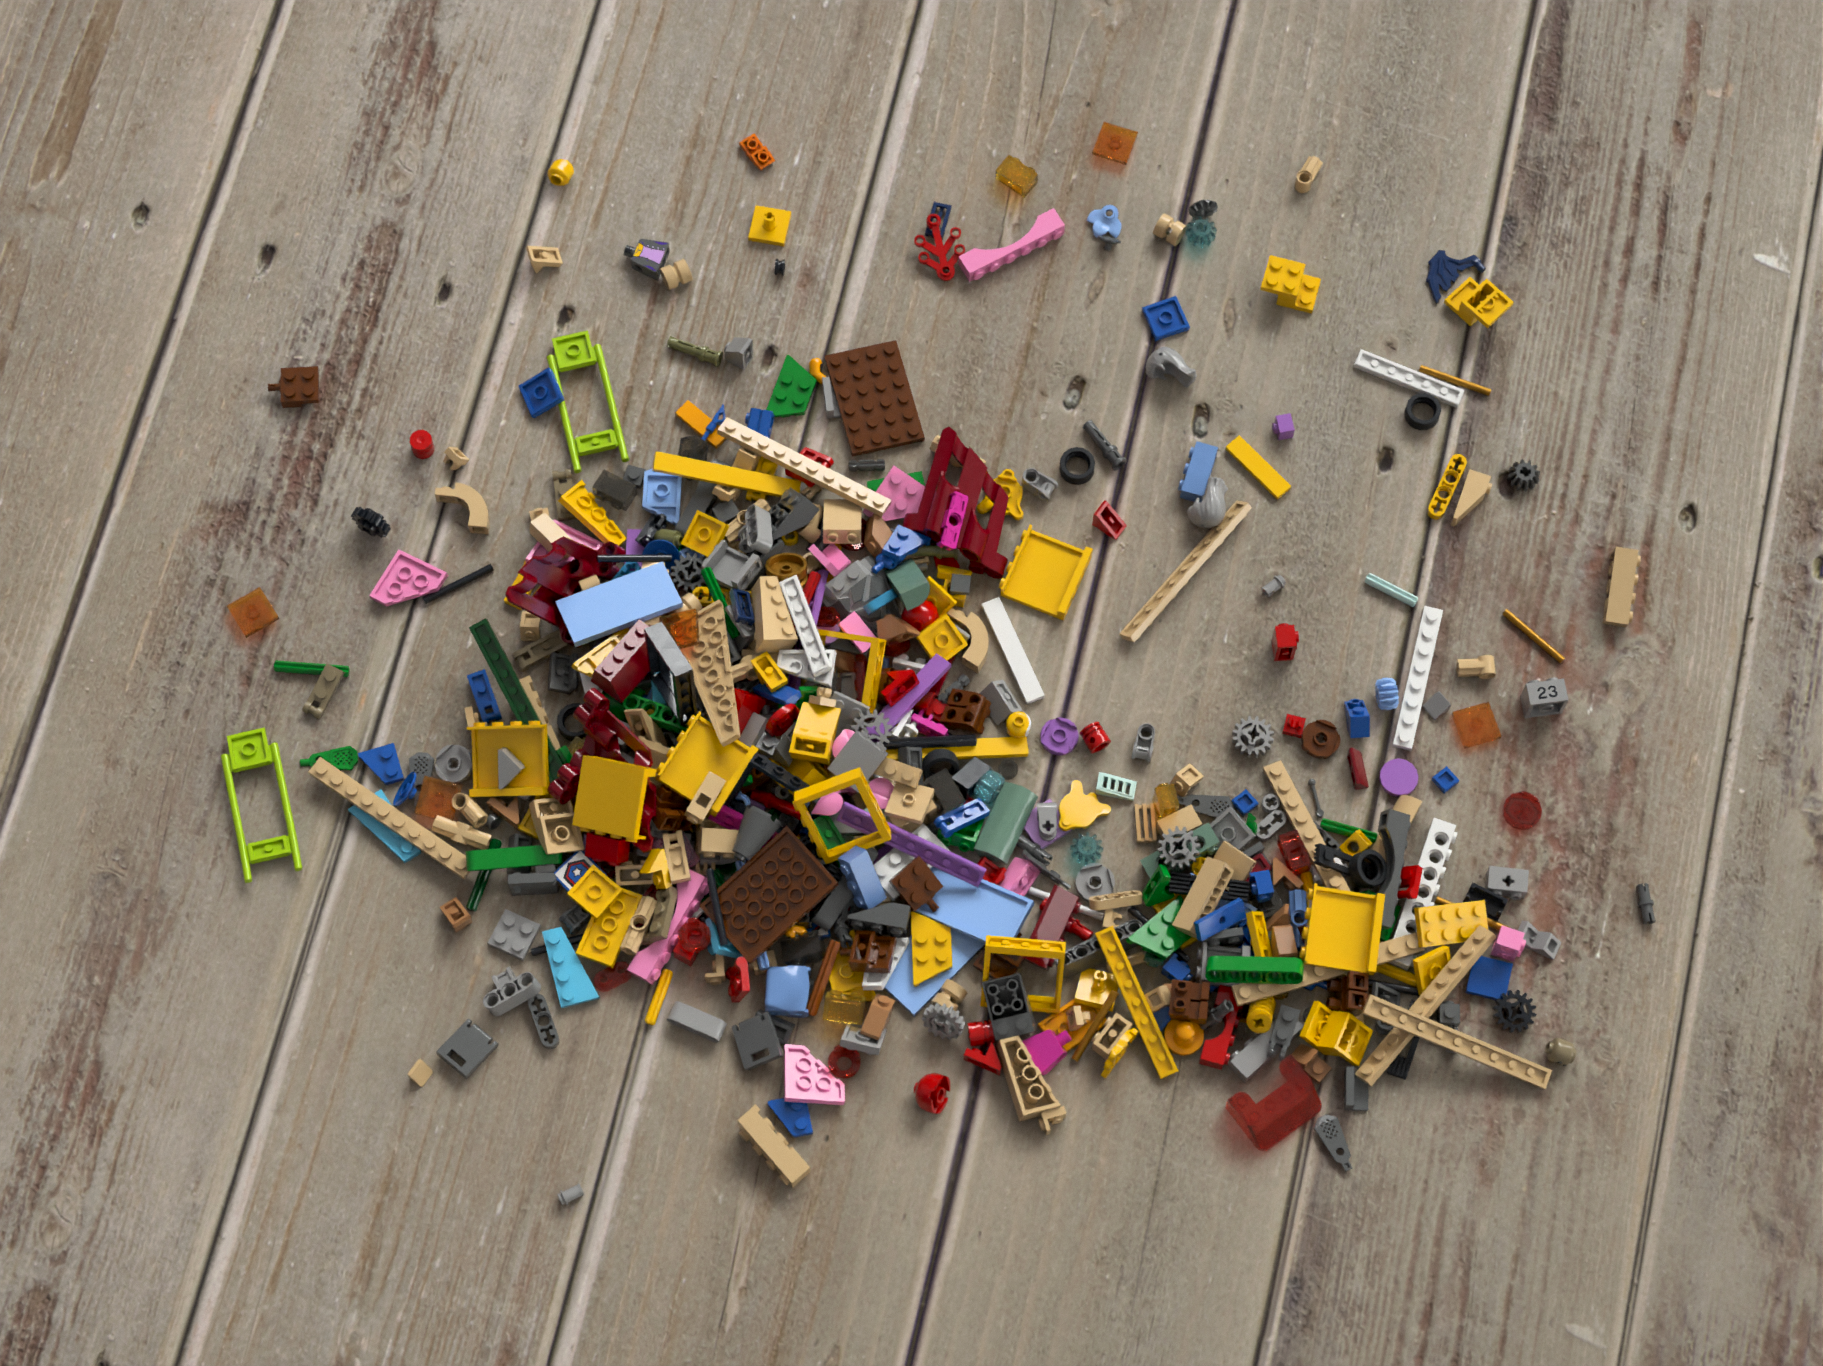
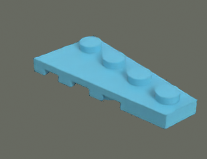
M382 789L374 793L390 804ZM355 805L348 809L353 816L404 863L421 854L420 849Z
M562 927L543 931L542 934L561 1008L600 999Z

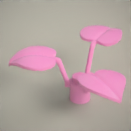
M844 729L835 739L832 746V753L835 758L853 736L854 731ZM878 777L871 780L869 786L880 809H886L894 786L888 779ZM849 786L823 796L811 814L834 815L841 810L843 805V798L838 793H847L852 796L858 792Z

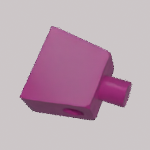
M1048 1029L1022 1042L1031 1055L1035 1066L1039 1068L1041 1075L1045 1076L1067 1056L1063 1046L1070 1042L1072 1038L1066 1030L1056 1036L1053 1030Z

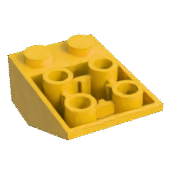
M803 702L789 749L791 758L829 765L841 708Z

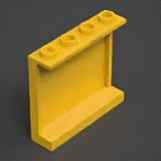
M1030 524L1028 530L1024 529L1021 535V545H1017L1013 554L1015 558L1007 566L1006 572L1008 574L1006 578L1001 579L999 584L1001 589L1000 596L1064 621L1092 558L1093 549L1086 546L1085 550L1051 538L1032 530L1033 525Z
M699 711L696 716L692 715L687 722L689 727L686 732L682 730L676 740L679 742L675 748L672 746L666 754L668 759L665 764L661 762L658 766L656 780L691 802L709 771L723 778L726 782L708 812L716 817L748 763L759 749L753 745L748 747L739 740H735L723 747L712 723L701 717V712Z
M511 721L510 725H504L503 722H492V726H485V722L473 723L472 727H467V730H471L473 789H469V797L549 794L547 792L549 786L547 724H540V721H529V725H522V721ZM506 747L525 768L508 786L499 789L498 750Z
M583 755L572 825L579 826L581 831L591 832V829L595 830V834L598 835L609 833L611 838L622 839V837H626L625 841L628 842L646 839V836L639 835L647 779L648 777H656L657 769L598 756Z
M1314 883L1307 892V900H1310L1309 908L1306 907L1304 919H1307V927H1304L1302 932V939H1305L1304 946H1301L1300 958H1303L1304 965L1348 972H1363L1373 975L1377 968L1385 894L1377 893L1376 895L1320 887L1317 886V883Z

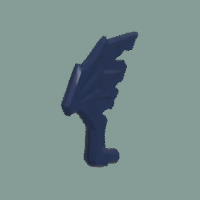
M1439 250L1428 262L1430 267L1426 282L1429 283L1434 301L1438 304L1441 299L1439 285L1443 291L1447 292L1451 287V281L1455 283L1459 277L1457 270L1463 272L1469 267H1476L1482 273L1486 268L1476 255L1457 260L1448 257L1444 250Z

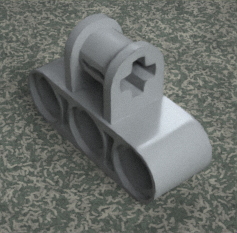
M752 504L745 513L746 525L738 532L740 539L739 549L744 553L757 550L762 554H767L773 545L771 516L768 511Z
M507 967L506 971L497 976H492L496 989L485 995L483 1004L492 1015L500 1016L537 995L541 990V984L532 973L525 972L516 977L512 969Z

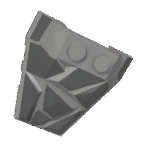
M872 555L865 557L860 562L858 560L824 585L825 591L820 612L824 617L838 624L855 611L878 638L877 620L889 614L901 618L895 600L870 615L863 608L866 604L891 589L884 569L880 570L877 574L872 572L871 568L877 564L876 559Z

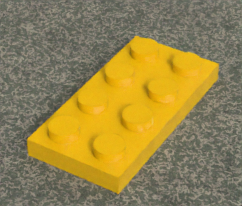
M622 888L623 892L597 920L591 917L577 948L576 955L613 968L621 951L620 946L630 926V919L634 916L643 895Z
M1485 900L1414 908L1419 947L1466 942L1479 925L1488 929Z

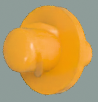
M1172 1019L1165 1028L1164 1040L1172 1053L1191 1055L1202 1046L1204 1031L1198 1023Z

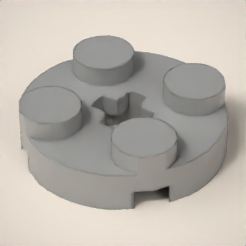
M447 745L437 754L435 770L442 780L458 784L465 781L473 771L472 754L467 748L460 745ZM452 760H458L457 768H451Z
M1090 863L1083 866L1075 881L1078 894L1086 902H1089V897L1111 894L1115 885L1114 875L1111 870L1099 863ZM1095 878L1096 881H1100L1098 887L1090 885L1092 879Z

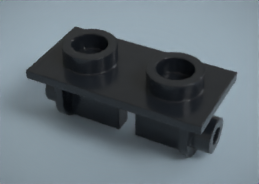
M652 514L635 541L644 548L648 543L654 541V535L657 530L667 527L666 515L660 514L655 516Z

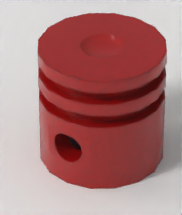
M417 430L411 434L410 445L414 456L419 459L431 457L434 453V444L430 433L425 430Z
M1098 721L1087 725L1080 731V736H1082L1092 754L1103 750L1111 743V740Z
M985 1020L983 1023L981 1021L967 1023L971 1047L985 1045V1043L990 1044V1042L994 1043L991 1020H988V1022Z

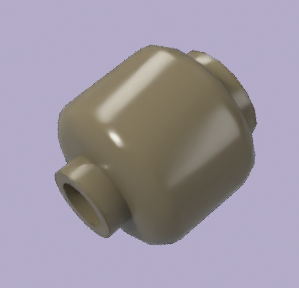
M1554 1038L1545 1047L1548 1060L1561 1066L1573 1063L1576 1057V1049L1573 1043L1562 1038Z

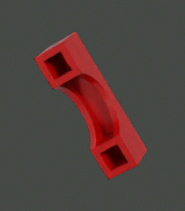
M1223 985L1219 986L1214 1008L1218 1007L1224 1000H1229L1233 1004L1234 1009L1223 1018L1224 1031L1214 1039L1205 1040L1199 1061L1201 1065L1222 1070L1224 1064L1228 1065L1230 1053H1227L1228 1046H1233L1235 1035L1232 1034L1233 1027H1238L1240 1016H1237L1238 1009L1242 1010L1243 1005L1237 1007L1231 988Z

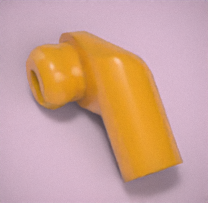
M813 358L809 362V373L823 385L822 377L826 376L820 372L822 361L820 358Z
M794 925L785 933L787 937L790 936L791 938H794L797 934L802 941L809 939V933L804 926Z

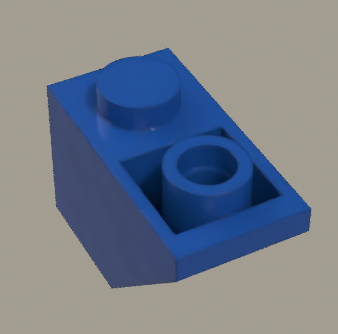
M1359 699L1344 701L1347 731L1350 738L1370 737V715L1364 701Z

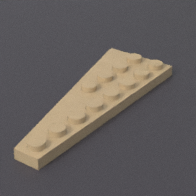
M717 600L672 625L670 628L681 652L693 668L695 686L721 745L725 747L741 737L724 606L720 600Z

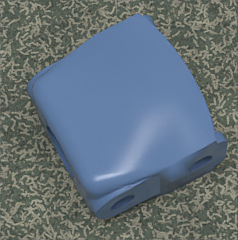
M795 965L769 967L766 973L765 1012L768 1011L770 1015L792 1018L808 1017L809 1011L806 1009L809 997L811 968Z

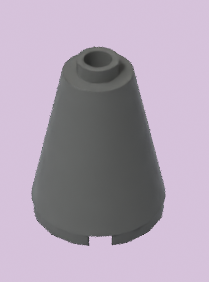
M747 805L733 846L734 857L742 862L745 860L749 861L778 831L781 823L777 819L773 822L770 818L771 815L755 806L750 807V805Z

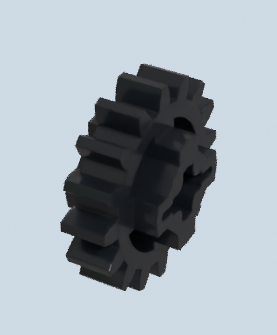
M356 507L351 514L352 520L356 521L358 528L370 536L386 537L391 530L390 525L386 523V520H383L384 517L370 508H365L364 510L362 507Z
M1509 990L1507 991V996L1502 993L1500 995L1501 999L1497 998L1495 1000L1498 1006L1492 1007L1493 1010L1497 1011L1493 1018L1499 1019L1496 1025L1503 1024V1031L1509 1028V1033H1513L1514 1029H1516L1517 1033H1520L1522 1028L1524 1030L1529 1028L1527 1023L1530 1025L1534 1023L1531 1018L1537 1015L1532 1012L1536 1006H1531L1532 998L1526 999L1527 993L1521 996L1519 990L1515 991L1514 994ZM1509 999H1517L1515 1003L1507 1002ZM1516 1006H1518V1007L1516 1008V1009H1517V1010H1516V1013H1517V1014H1516L1515 1016L1511 1017V1016H1512V1013H1513V1011H1512L1511 1009H1513V1008H1515ZM1515 1020L1523 1022L1521 1024H1512Z

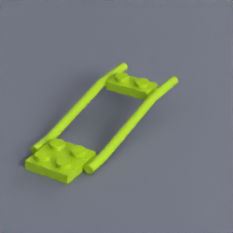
M588 330L552 338L555 355H548L547 361L561 392L562 387L558 371L565 372L595 365L598 362L614 430H605L574 439L565 400L558 404L574 473L582 471L578 455L581 457L616 449L617 446L622 462H628L629 457L601 345L596 344L592 347Z
M265 727L227 736L230 754H222L221 761L245 883L252 882L249 863H260L290 856V854L293 857L295 871H301L303 868L278 743L268 744ZM274 763L288 836L283 835L246 845L232 772L236 773Z

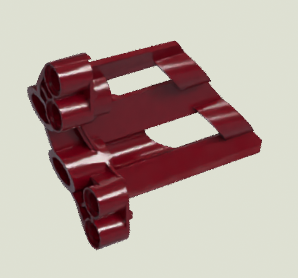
M948 426L942 430L918 513L906 514L902 526L930 537V543H938L941 541L943 533L941 526L944 514L949 509L952 498L950 494L957 491L968 496V503L956 548L960 550L964 557L970 560L968 567L970 571L977 574L987 573L992 578L1001 579L1003 578L1008 559L997 553L1009 497L1001 485L991 478L987 471V466L970 446L967 448L960 441L957 433ZM952 454L959 464L963 466L957 487L950 484L945 478ZM981 489L991 502L994 503L986 529L981 527L975 514ZM950 516V524L956 526V519Z
M591 688L587 691L583 698L584 704H581L573 714L574 718L583 725V731L587 734L583 747L573 754L570 764L566 763L560 767L557 772L558 779L552 781L547 789V792L560 804H566L577 795L583 755L598 756L629 763L621 756L618 737L636 752L634 757L635 765L649 768L653 765L650 748L609 711V699L596 688ZM650 777L647 779L639 835L646 836V839H638L637 842H631L643 853L652 850L654 840L650 833V821L652 817H656V786L650 781Z

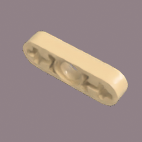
M1135 890L1089 897V909L1106 910L1142 904V892Z

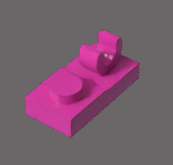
M921 710L918 715L915 713L912 715L910 724L913 721L916 722L918 732L925 736H948V729L940 723L933 722L932 714L928 718H923L924 710Z

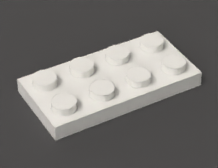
M924 823L912 832V834L950 851ZM893 848L873 865L885 894L892 901L898 898L899 894L889 883V880L915 858L896 848ZM926 863L929 869L933 868V866Z

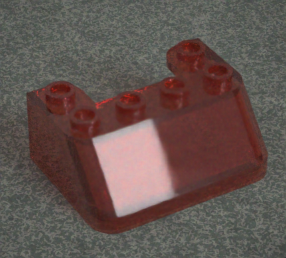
M1292 1054L1283 1059L1279 1065V1071L1287 1081L1257 1104L1247 1093L1238 1092L1227 1100L1225 1106L1247 1137L1260 1151L1270 1150L1318 1115L1322 1108L1321 1100L1311 1078Z

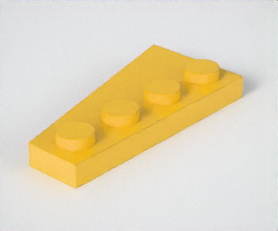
M583 480L560 497L558 502L604 544L613 542L621 546L627 538L615 522L609 520L606 516L605 509L599 507L595 502L596 497L592 492L586 490V484Z

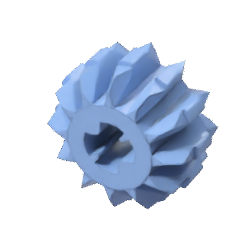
M1388 677L1378 679L1375 684V697L1378 707L1381 710L1397 708L1399 696L1396 681Z

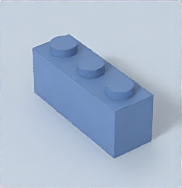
M1196 441L1195 448L1191 447L1188 458H1191L1190 464L1186 463L1183 474H1186L1184 480H1180L1178 490L1181 491L1180 498L1193 502L1196 501V498H1199V502H1202L1208 485V478L1211 475L1217 456L1218 447Z
M855 845L838 858L841 865L840 870L845 875L848 881L847 886L854 895L853 900L859 908L866 910L874 908L887 898L866 849Z

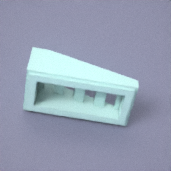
M1099 772L1095 794L1134 801L1137 782ZM1104 781L1107 782L1106 788L1103 787ZM1111 783H1115L1114 790L1110 789ZM1119 784L1123 785L1122 792L1118 791ZM1127 785L1130 786L1129 794L1125 793Z

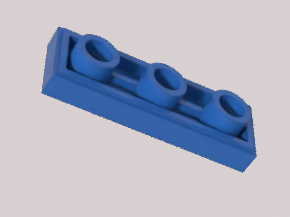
M759 683L752 688L755 694L784 706L791 703L796 704V701L802 697L799 690L786 685L772 693L766 684L762 685Z
M1237 898L1195 921L1194 926L1197 940L1203 941L1246 918L1243 899Z

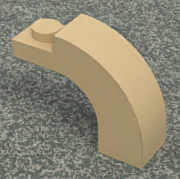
M742 447L738 450L732 467L755 471L761 456ZM717 484L712 494L716 495L720 500L729 502L732 499L734 502L741 495L743 489Z
M457 482L455 483V489L447 486L435 489L437 502L460 504L468 509L470 512L468 522L470 533L489 534L490 517L483 497L475 489Z
M951 608L947 615L954 625L959 626L970 635L971 640L969 648L962 656V664L979 673L988 655L989 638L986 627L973 612L966 617L962 611Z

